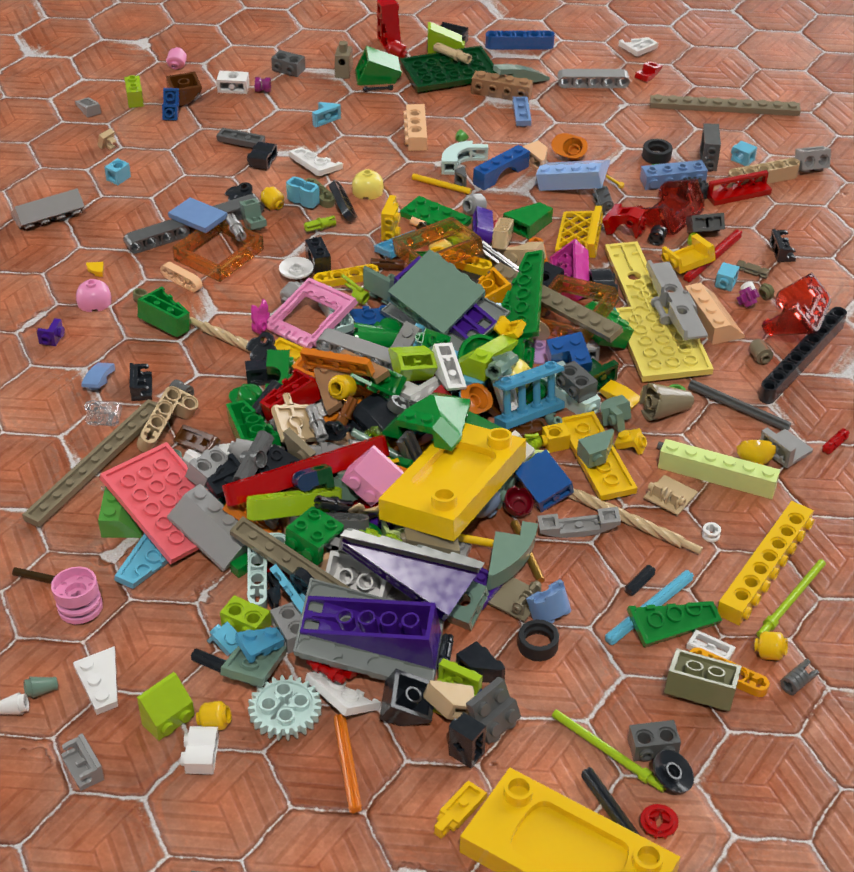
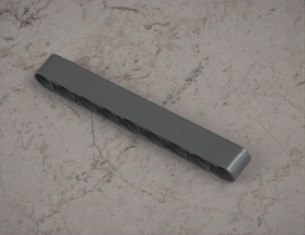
M249 194L213 206L227 212L231 217L234 214L238 221L243 220L239 201L256 198L260 202L261 213L264 210V204L255 194ZM170 219L129 232L124 236L123 241L128 249L136 254L202 233V231ZM226 219L212 229L227 225Z

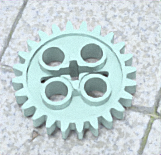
M281 675L278 681L272 677V683L266 681L264 687L257 686V692L251 693L252 699H249L248 707L250 722L254 723V729L260 728L261 735L268 732V738H271L274 734L277 735V740H280L282 736L289 740L292 734L295 738H298V732L306 735V728L313 729V722H319L322 708L320 693L316 692L315 686L309 687V681L302 683L301 677L296 681L293 680L292 675H290L288 680H285L283 675Z

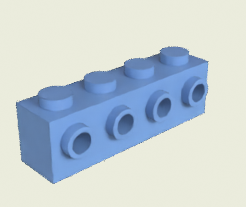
M702 160L641 166L640 181L645 190L679 187L681 180L684 178L688 179V177L702 178V180L706 181L708 170Z

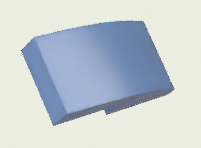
M100 362L95 364L85 375L81 387H87L89 390L100 389L101 386L107 383L109 374L115 371V364Z

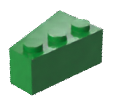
M163 287L138 299V318L175 337H179L189 331L190 312L179 302H175L171 294L167 295Z

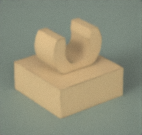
M111 128L99 135L98 146L101 149L106 146L110 150L115 148V132Z

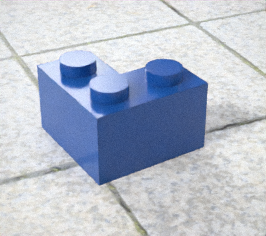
M582 332L546 340L545 352L548 361H555L556 363L562 360L565 363L576 361L587 372L591 371L592 360Z

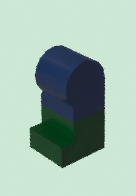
M321 464L297 471L292 477V484L302 491H309L318 485L325 488L335 487L332 467Z

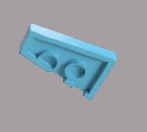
M144 533L115 574L114 581L134 589L169 562Z
M275 564L270 568V571L279 580L280 585L302 613L306 596L303 593L300 594L301 591Z

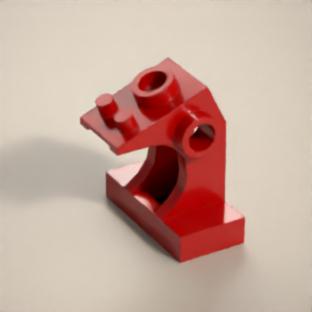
M621 203L615 204L602 220L606 235L613 234L620 224H625L628 228H632L635 239H637L639 235H642L643 230H646V210L638 207H622Z

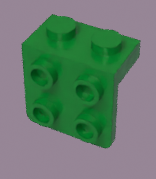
M388 369L390 376L378 384L372 379L368 381L353 373L350 375L355 378L356 384L363 387L367 384L366 388L375 393L380 390L379 394L388 399L393 395L399 396L407 380V377Z
M314 506L310 507L286 527L285 545L315 565H319L323 561L324 546L343 531L344 525Z

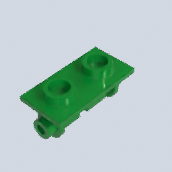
M427 328L424 329V332H419L415 335V340L421 343V346H426L427 348L438 343H450L451 336Z

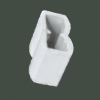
M190 726L189 733L184 734V747H186V750L181 752L180 764L184 766L185 774H214L219 743L218 727Z

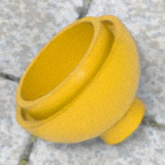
M746 440L737 446V454L740 459L761 465L769 463L776 453V446L766 440Z

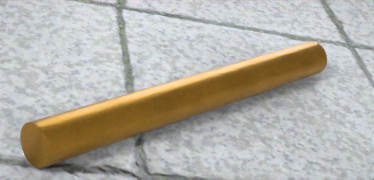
M513 520L511 526L514 533L520 535L521 526L518 520ZM532 552L527 560L536 581L543 583L545 581L544 576Z

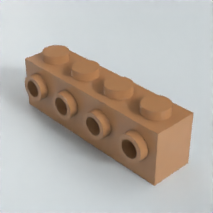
M475 71L472 77L471 94L512 100L513 97L527 96L529 103L532 97L533 80L516 78L511 75L504 76L498 73L492 74L484 71Z

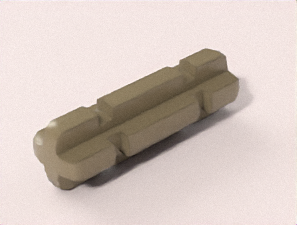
M739 260L736 265L740 267V271L745 270L744 272L756 276L760 275L762 278H767L770 272L768 268L763 267L762 269L761 266L749 262L746 264L742 260Z

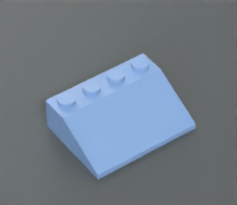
M610 160L548 162L540 165L536 173L539 191L602 188Z

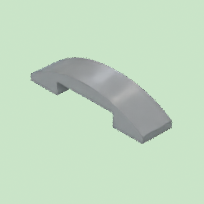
M618 507L598 509V515L563 519H558V514L537 516L541 534L563 538L595 535L621 524Z

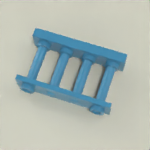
M548 361L538 367L509 377H502L501 380L493 382V386L503 390L504 410L501 415L494 417V424L510 429L564 409L565 401L555 396V374L564 371V367L555 361ZM547 377L548 396L541 399L540 379ZM533 382V402L526 405V384ZM518 387V407L516 410L511 411V389Z

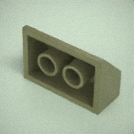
M676 648L668 672L664 693L675 698L691 700L697 704L709 705L718 710L730 711L742 666Z

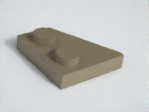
M290 427L283 432L288 453L300 460L316 455V452Z

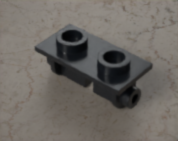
M327 421L324 424L329 436L327 440L332 441L342 440L351 428V426H344L340 421Z

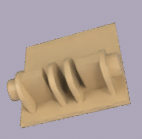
M664 475L658 482H650L648 485L650 491L644 496V499L679 515L698 494V491Z

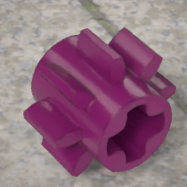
M750 286L740 290V296L736 298L739 305L744 304L746 308L758 303L756 298L760 297L757 289L752 290Z

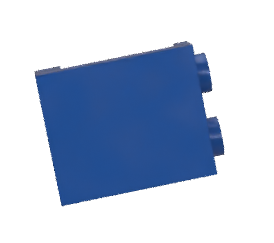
M547 450L536 453L531 459L525 463L523 462L514 472L517 482L520 481L536 502V507L541 513L574 493L572 481Z

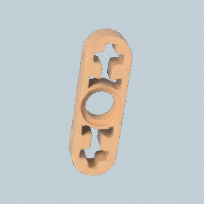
M167 262L161 266V273L168 280L193 293L202 288V281L193 273L172 262Z

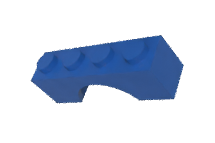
M517 145L474 167L473 184L482 190H486L496 184L499 175L506 168L509 167L517 173L528 168L530 151L523 146Z

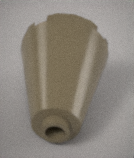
M647 383L648 385H644L640 393V404H643L644 408L641 412L648 421L688 410L694 404V396L690 391L660 384Z

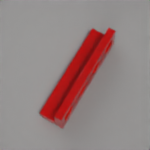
M763 170L709 181L707 198L714 206L771 195L772 188L767 184L769 172ZM763 176L762 181L755 182L759 177ZM749 179L745 185H741L744 180ZM735 182L732 187L727 188L730 183ZM721 185L717 190L713 191L714 186Z

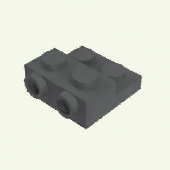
M499 676L466 703L470 716L486 725L485 742L488 744L497 742L500 739V734L506 729L515 727L516 721L521 717L517 701L510 697L505 680Z

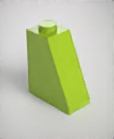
M428 22V54L436 53L433 47L437 42L453 49L465 48V41H462V35Z

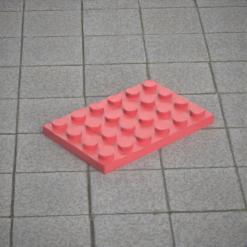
M165 442L101 473L99 479L171 565L199 550L195 544L167 519L168 514L184 494L196 487V485L185 477L188 469L187 465L172 447Z

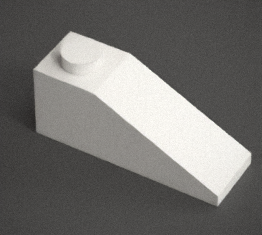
M452 342L434 344L432 351L434 352L438 367L435 372L436 376L448 391L466 389L467 386Z

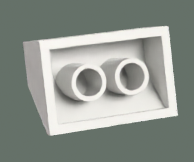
M338 550L330 551L326 567L327 573L351 589L383 598L387 597L392 587L390 583L348 554L340 553Z

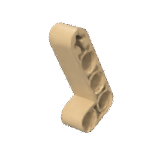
M167 387L141 431L137 441L138 449L142 452H147L154 448L172 414L184 419L192 418L198 407V400L177 387Z

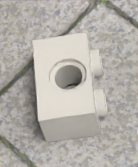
M219 71L217 77L218 93L247 94L250 85L249 72Z

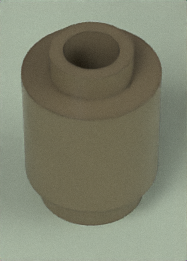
M755 339L750 343V352L759 364H767L772 360L773 352L764 340Z

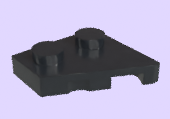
M233 453L228 455V460L223 465L220 464L216 472L206 481V486L216 499L224 496L222 486L233 482L234 475L240 466V462Z

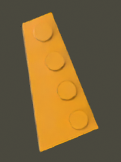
M493 266L489 270L490 273L488 275H482L478 279V284L482 285L484 290H486L485 298L495 303H502L507 291H510L512 286Z

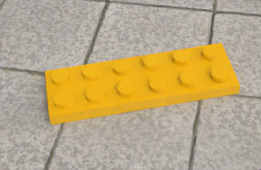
M595 412L563 417L562 423H565L571 434L570 447L597 497L604 501L636 494L637 486L613 445L606 463L588 469L578 456L579 439L605 431Z

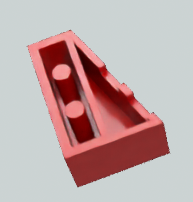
M377 0V38L385 51L390 42L395 40L401 42L398 14L399 4L395 0Z
M295 368L292 371L293 375L289 379L284 378L281 381L282 386L278 389L274 388L259 402L266 421L269 422V420L273 419L271 412L273 405L285 404L282 397L284 393H290L292 402L299 405L315 404L316 401L320 400L322 397L316 379Z

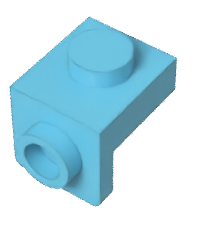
M228 621L222 627L218 624L209 632L212 636L207 642L210 644L214 641L228 657L238 646L235 641L237 631Z

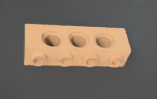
M406 104V110L403 111L405 145H408V151L427 150L425 104Z

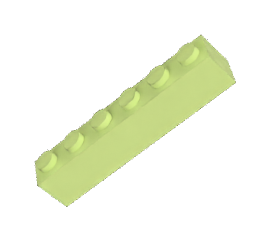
M665 439L661 448L658 468L769 499H773L780 474V469Z

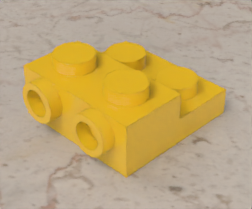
M389 195L381 212V241H386L400 235L401 227L398 226V223L400 222L401 214L398 213L399 204L396 202L395 195Z

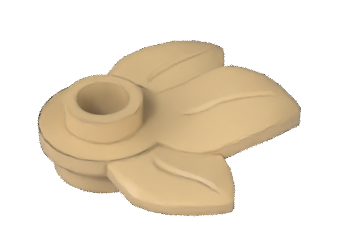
M358 503L352 506L348 512L366 514L369 516V519L379 517V505L365 509L363 504Z

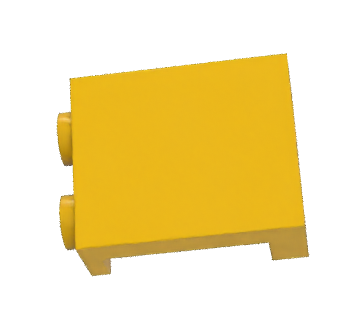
M694 234L691 236L692 245L674 252L666 246L662 247L661 258L663 262H670L672 268L681 274L716 261L714 245L700 235Z

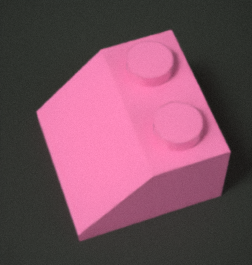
M373 445L349 465L341 480L372 507L378 502V498L404 472Z

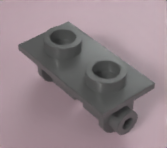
M606 186L598 189L593 188L595 193L592 195L597 202L596 206H602V211L606 216V211L612 209L614 205L609 189Z

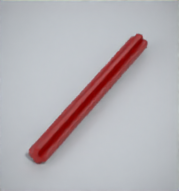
M735 229L714 248L716 259L742 237V231ZM713 262L687 271L684 274V281L691 282Z

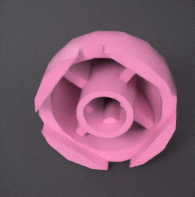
M89 279L81 283L76 292L77 305L86 312H92V309L102 311L108 308L112 302L109 287L103 281L97 279Z

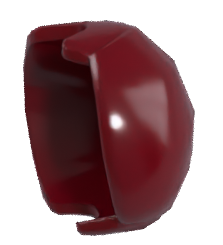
M512 486L506 491L503 502L505 510L510 515L525 517L531 513L534 500L526 488L519 489L516 486Z

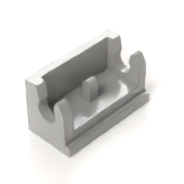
M83 733L62 745L63 750H67L61 754L62 759L80 791L104 780L102 766Z

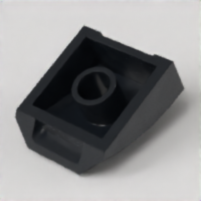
M373 393L359 402L353 412V417L359 426L370 437L382 435V431L398 416V414L388 409V400L377 393Z

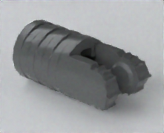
M809 659L803 660L780 680V685L787 694L795 695L819 675L817 669L809 674L804 669L809 665Z

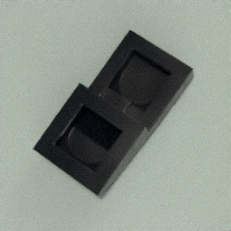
M270 571L267 572L269 587L267 598L268 605L272 610L282 605L279 580Z

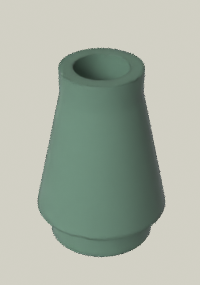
M29 677V679L23 680L24 692L27 697L32 699L58 690L56 677Z

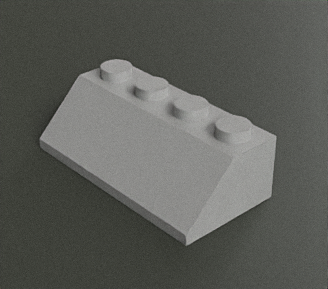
M77 188L15 206L11 216L19 229L25 228L27 230L35 227L34 224L40 223L44 225L49 223L51 219L61 220L66 218L65 215L72 214V216L80 214L85 206Z
M199 484L184 494L168 514L167 519L224 572L230 567V562L248 551V547L230 535L231 528L239 520L222 510L224 505Z

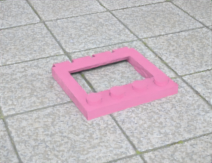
M308 278L267 320V330L304 348L311 349L313 346L316 347V341L322 332L327 328L334 329L358 302L356 298ZM305 297L335 310L319 325L320 327L313 334L282 321Z

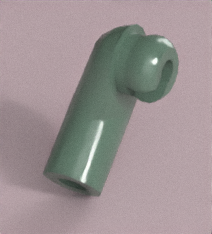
M550 413L546 415L545 422L548 425L562 423V418L559 416L555 417V413Z

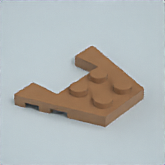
M346 349L339 352V354H349L351 356L361 357ZM372 362L375 373L370 378L378 384L390 376V372L387 368ZM316 367L313 370L325 410L329 416L343 407L340 400L334 399L328 391L329 381L336 375H351V373Z

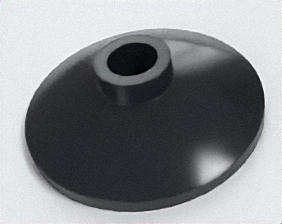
M668 749L656 754L653 760V770L658 781L673 793L682 794L689 791L694 783V774L688 761L681 754Z

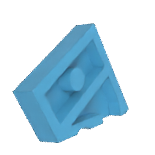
M277 627L236 632L235 641L249 663L254 662L256 656L261 653L263 656H266L271 651L278 650L284 646V637Z

